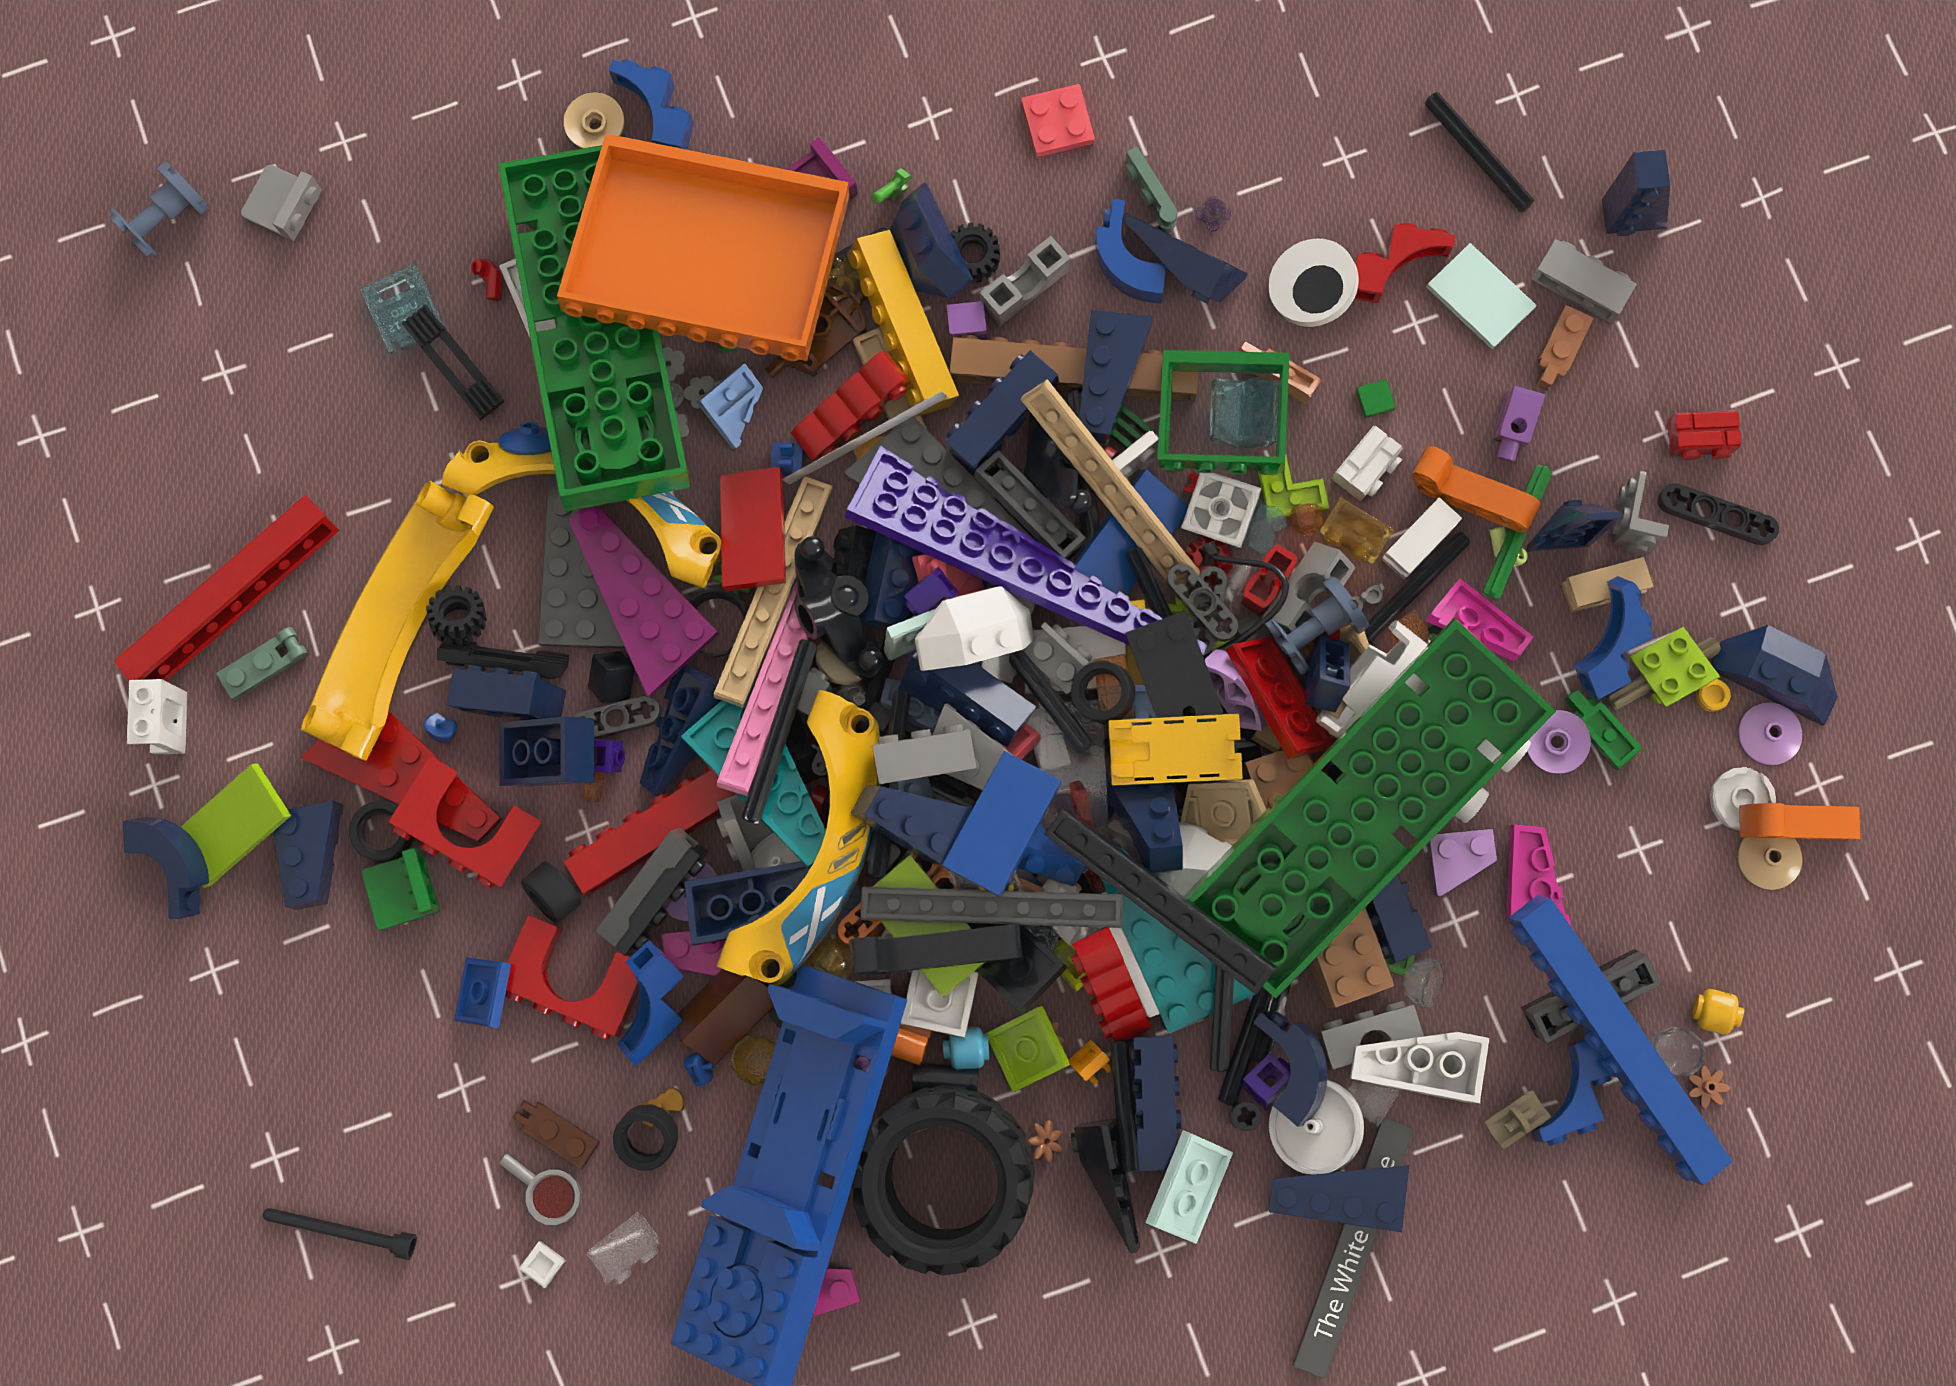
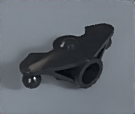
M1029 414L1027 460L1024 468L1025 477L1046 498H1049L1055 506L1061 509L1069 508L1072 512L1080 514L1088 511L1092 498L1086 490L1077 489L1078 479L1084 478L1036 418Z
M815 536L806 537L794 550L799 599L795 600V611L798 621L809 638L812 640L818 639L857 676L866 679L872 678L878 673L883 663V656L879 651L878 641L864 637L859 615L864 612L868 605L869 596L867 589L860 580L853 576L843 575L837 577L831 571L834 558L825 551L824 542Z

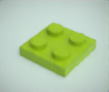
M1043 1006L1037 1007L985 1033L988 1034V1041L1012 1092H1016L1070 1065Z

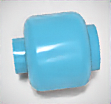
M967 1027L965 1038L949 1035V1040H943L944 1059H950L951 1066L954 1069L982 1068L984 1061L989 1060L988 1034H983L979 1027Z

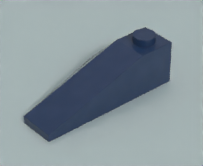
M1582 500L1566 501L1528 543L1527 552L1590 547L1621 518V512L1593 503L1582 504Z

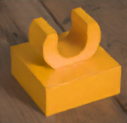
M1091 1039L1068 1059L1071 1067L1085 1081L1089 1080L1093 1084L1098 1083V1080L1094 1077L1098 1070L1103 1068L1107 1073L1111 1071L1107 1063L1110 1059Z

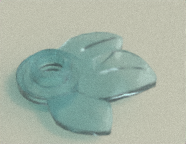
M1258 498L1256 504L1257 513L1251 519L1242 547L1249 543L1256 552L1266 555L1274 546V531L1287 528V521L1280 509L1266 506ZM1229 544L1230 548L1233 551L1240 549L1239 547Z

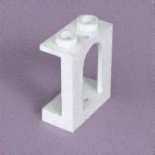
M162 679L129 680L127 744H150V753L154 755L185 754L187 692Z

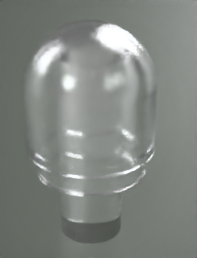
M1239 564L1232 566L1227 574V588L1224 595L1226 602L1232 603L1238 593H1243L1248 581L1255 574L1253 566Z
M841 685L837 689L836 695L855 704L858 708L865 702L864 691L859 685Z

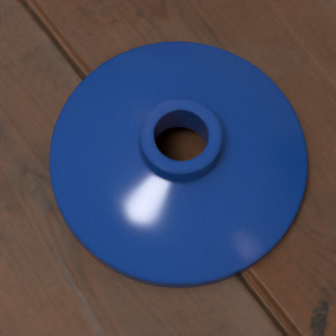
M524 422L520 424V428L510 430L499 438V446L510 453L534 455L551 451L547 428L539 427V424L536 422Z

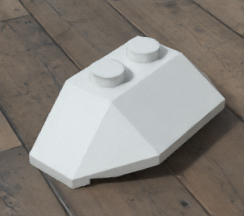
M997 586L943 600L929 618L923 630L916 636L915 644L920 670L925 671L968 665L1023 650L1035 638L1029 609L1002 586Z

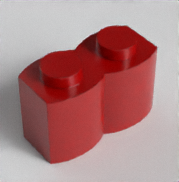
M1276 545L1267 552L1263 562L1276 566L1284 573L1288 580L1296 565L1297 556L1280 545ZM1259 567L1258 572L1248 581L1242 593L1240 604L1256 612L1257 615L1263 614L1268 610L1279 588L1282 586L1281 580L1272 571Z

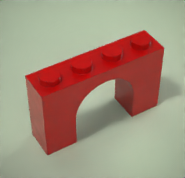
M429 756L390 818L389 823L394 825L391 831L406 840H409L411 835L422 841L420 848L434 856H437L439 852L450 858L448 864L463 873L467 868L478 874L475 880L491 889L495 884L502 887L541 821L513 805L496 834L488 842L477 847H461L451 843L439 829L437 809L458 772Z
M528 915L507 963L511 964L505 997L521 1003L523 998L534 1002L533 1009L550 1015L552 1010L563 1014L562 1021L578 1028L581 1022L593 1027L592 1034L609 1040L610 1035L620 1037L639 993L637 979L625 963L630 957L616 952L600 988L587 999L575 1002L567 1001L555 993L548 980V964L563 929Z

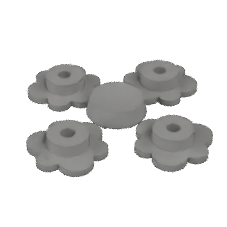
M670 347L663 348L665 364H671L669 367L666 366L679 433L681 438H685L689 434V428L686 425L687 417L684 414H678L676 408L682 404L685 397L686 400L691 401L693 408L699 409L700 407L696 401L703 396L700 393L705 392V395L714 387L715 382L711 376L707 375L701 379L694 377L690 380V386L686 387L683 392V389L672 381L675 380L676 375L684 373L685 369L682 364L685 361V356L681 351H673Z

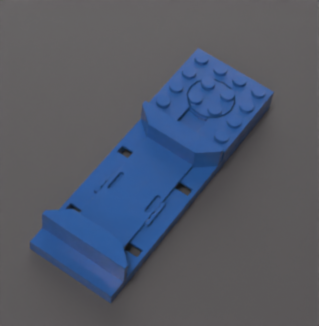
M806 965L799 967L793 989L773 984L768 986L767 990L778 1018L783 1022L733 1186L729 1185L702 1201V1208L720 1216H709L671 1341L672 1345L753 1386H792L908 1000ZM856 1054L871 1059L867 1072L853 1067ZM821 1171L835 1176L832 1189L818 1184Z

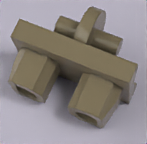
M1529 1090L1487 1118L1483 1123L1500 1149L1504 1150L1550 1119L1551 1116L1540 1103L1535 1092Z

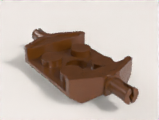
M827 283L818 320H824L828 327L823 333H814L807 361L799 359L797 361H789L778 355L779 358L765 368L767 374H770V377L774 379L786 366H790L815 377L818 374L817 370L861 332L863 334L866 333V324L860 306L868 297L863 294L861 287L853 293L852 291L847 292L836 285Z

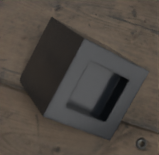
M621 651L593 654L588 688L601 703L629 699L635 670L634 665Z

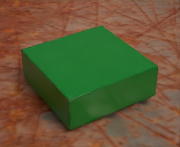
M1387 379L1356 388L1364 419L1395 410L1396 407Z

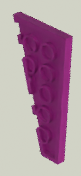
M598 506L582 508L568 521L647 696L651 698L719 633Z

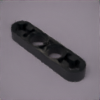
M1669 484L1658 495V505L1665 513L1756 545L1768 544L1779 533L1778 522L1770 515L1681 484ZM1675 492L1677 494L1676 499L1680 501L1686 502L1689 499V497H1691L1692 500L1689 503L1686 511L1684 510V508L1687 506V504L1683 502H1677L1673 506L1670 504L1671 499L1666 496H1669L1671 493ZM1700 501L1706 502L1711 508L1710 516L1701 517L1695 510L1696 503ZM1727 512H1735L1739 515L1741 519L1739 527L1734 528L1726 523L1725 515ZM1748 523L1749 525L1754 527H1759L1761 524H1765V530L1770 533H1767L1765 536L1762 537L1760 536V530L1757 528L1750 527L1747 530V532L1744 531V529L1747 527Z

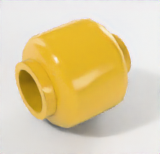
M1707 989L1703 994H1697L1692 1010V1018L1697 1020L1699 1028L1723 1035L1729 1034L1734 1026L1740 1027L1744 1015V1008L1739 1007L1738 998L1734 994L1715 989Z

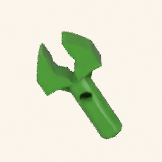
M900 168L895 172L890 183L872 194V201L875 204H880L889 197L894 201L897 200L908 189L905 183L912 180L913 177Z

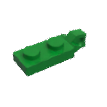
M1578 689L1571 692L1564 699L1574 712L1573 714L1586 724L1592 744L1616 771L1621 769L1642 750L1639 743L1601 701L1598 702L1593 697L1587 700Z

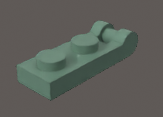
M1136 146L1126 152L1124 170L1131 181L1136 180L1141 188L1139 193L1147 206L1151 205L1158 215V228L1166 233L1171 232L1175 228L1178 211Z
M293 627L281 630L274 638L216 673L232 700L240 699L308 656L304 645H299L297 642V634ZM286 646L289 652L282 657L279 649Z

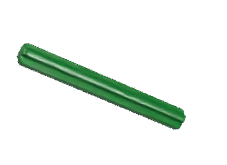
M1535 466L1524 491L1537 498L1540 502L1552 475V471L1548 466ZM1508 529L1482 591L1487 599H1500L1527 533Z

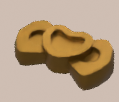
M669 1087L665 1093L659 1094L656 1099H650L648 1102H643L640 1105L652 1104L663 1108L667 1113H670V1111L682 1112L685 1106L684 1095L676 1088ZM641 1121L647 1127H655L652 1123Z

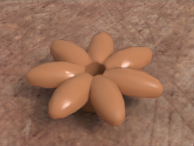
M1706 1066L1701 1068V1077L1689 1076V1080L1698 1086L1689 1092V1096H1701L1702 1108H1707L1711 1099L1716 1104L1723 1105V1099L1718 1092H1727L1730 1090V1086L1719 1083L1723 1076L1722 1070H1718L1711 1076Z
M1051 1120L1046 1121L1044 1129L1035 1123L1034 1131L1036 1136L1028 1139L1030 1145L1036 1146L1033 1158L1038 1159L1044 1155L1047 1163L1052 1161V1151L1058 1153L1062 1151L1061 1146L1054 1142L1061 1137L1062 1131L1056 1130L1052 1132L1053 1123Z

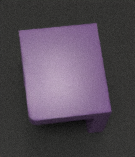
M983 301L947 305L949 333L951 336L974 334L979 340H987Z

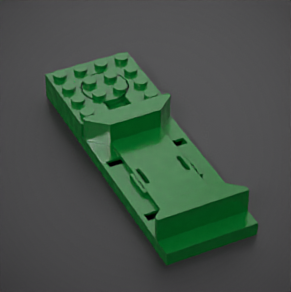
M602 145L498 163L558 490L565 512L691 488L659 332L647 328L637 330L617 322L603 323L596 318L583 315L581 317H573L561 311L557 298ZM526 224L536 229V231L518 234L517 225ZM555 319L556 328L537 332L536 322Z
M1453 618L1437 636L1432 633L1428 637L1429 644L1285 795H1277L1275 797L1273 807L1271 809L1268 808L1184 896L1277 966L1263 985V988L1274 998H1277L1556 712L1549 703L1456 618ZM1413 673L1426 684L1418 694L1405 683ZM1485 739L1501 752L1493 762L1477 749ZM1329 761L1342 771V774L1335 781L1321 770ZM1400 826H1403L1417 839L1409 848H1406L1393 836Z

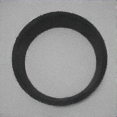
M711 588L702 590L688 600L696 609L705 601L724 599L736 605L744 619L747 614L743 602L735 594L724 589ZM733 647L726 651L718 653H709L701 650L699 653L712 657H720L730 654Z

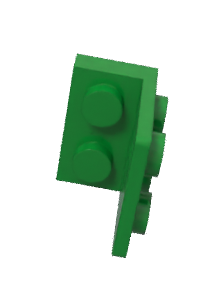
M411 848L402 851L403 857L362 870L364 884L378 930H385L440 912L423 851Z

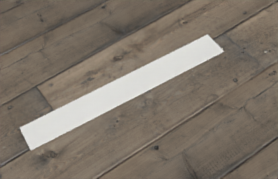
M942 391L782 480L788 484L794 483L803 478V476L814 472L944 400L948 396Z

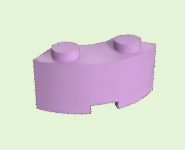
M1215 649L1205 659V663L1220 703L1228 714H1239L1240 728L1262 731L1268 723L1227 652Z

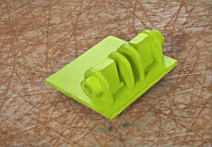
M1684 627L1629 657L1655 692L1651 694L1653 702L1656 705L1663 704L1665 708L1720 678Z

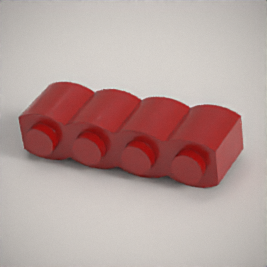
M880 351L865 363L857 373L846 380L835 393L825 399L813 413L797 424L790 433L810 459L816 461L836 450L843 441L850 442L861 433L860 427L867 420L872 422L883 414V407L888 401H897L907 392L905 387L911 381L888 353Z
M1107 927L1073 943L1076 954L1072 955L1071 959L1078 974L1082 972L1085 974L1080 980L1087 995L1093 994L1095 997L1089 1001L1097 1018L1103 1016V1020L1098 1022L1106 1039L1112 1037L1114 1042L1127 1041L1150 1030L1151 1026L1120 949L1109 928Z

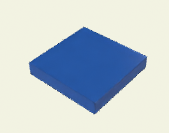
M466 957L454 1021L499 1028L511 967L510 963Z

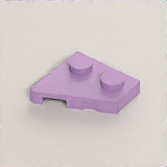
M1493 829L1436 834L1428 842L1435 897L1444 895L1497 861Z

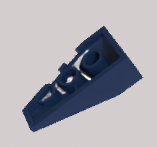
M1126 213L1123 217V220L1184 286L1194 290L1191 296L1208 304L1210 299L1221 303L1245 280L1248 274L1214 256L1197 250L1196 247L1174 238L1172 235Z
M688 663L672 677L666 689L664 699L669 700L664 717L660 716L657 721L656 727L660 728L657 743L649 748L640 779V784L655 796H659L696 755L682 740L681 735L722 701L714 698V691L719 679Z
M799 861L685 881L691 945L724 941L727 939L729 932L765 916L780 905L798 887L809 869Z

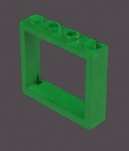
M1163 350L1158 443L1159 468H1164L1167 472H1182L1183 468L1196 469V472L1214 473L1215 469H1226L1230 474H1245L1247 470H1259V473L1263 475H1276L1278 471H1285L1290 353ZM1173 371L1279 374L1276 457L1169 454Z

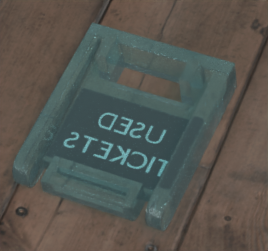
M416 263L360 288L390 355L397 353L394 346L396 342H398L402 350L417 344L401 322H405L408 317L418 312V309H422L425 304L447 330ZM404 281L410 286L411 289L383 301L380 292Z

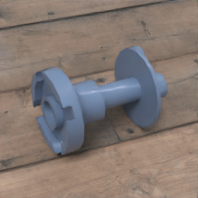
M164 161L157 170L168 181L149 196L154 202L130 223L113 207L110 209L113 212L110 216L111 220L124 233L130 230L136 236L132 241L147 257L151 253L156 256L157 253L142 237L166 216L171 220L174 219L189 204L200 215L210 208L174 169L168 172L172 166L167 161Z
M1332 576L1322 583L1329 598L1311 610L1312 618L1288 635L1273 618L1265 623L1276 639L1275 642L1285 655H1289L1292 664L1301 675L1307 672L1309 667L1298 650L1325 632L1330 636L1347 623L1358 634L1370 627L1361 609L1355 606L1352 601L1353 598L1336 577Z

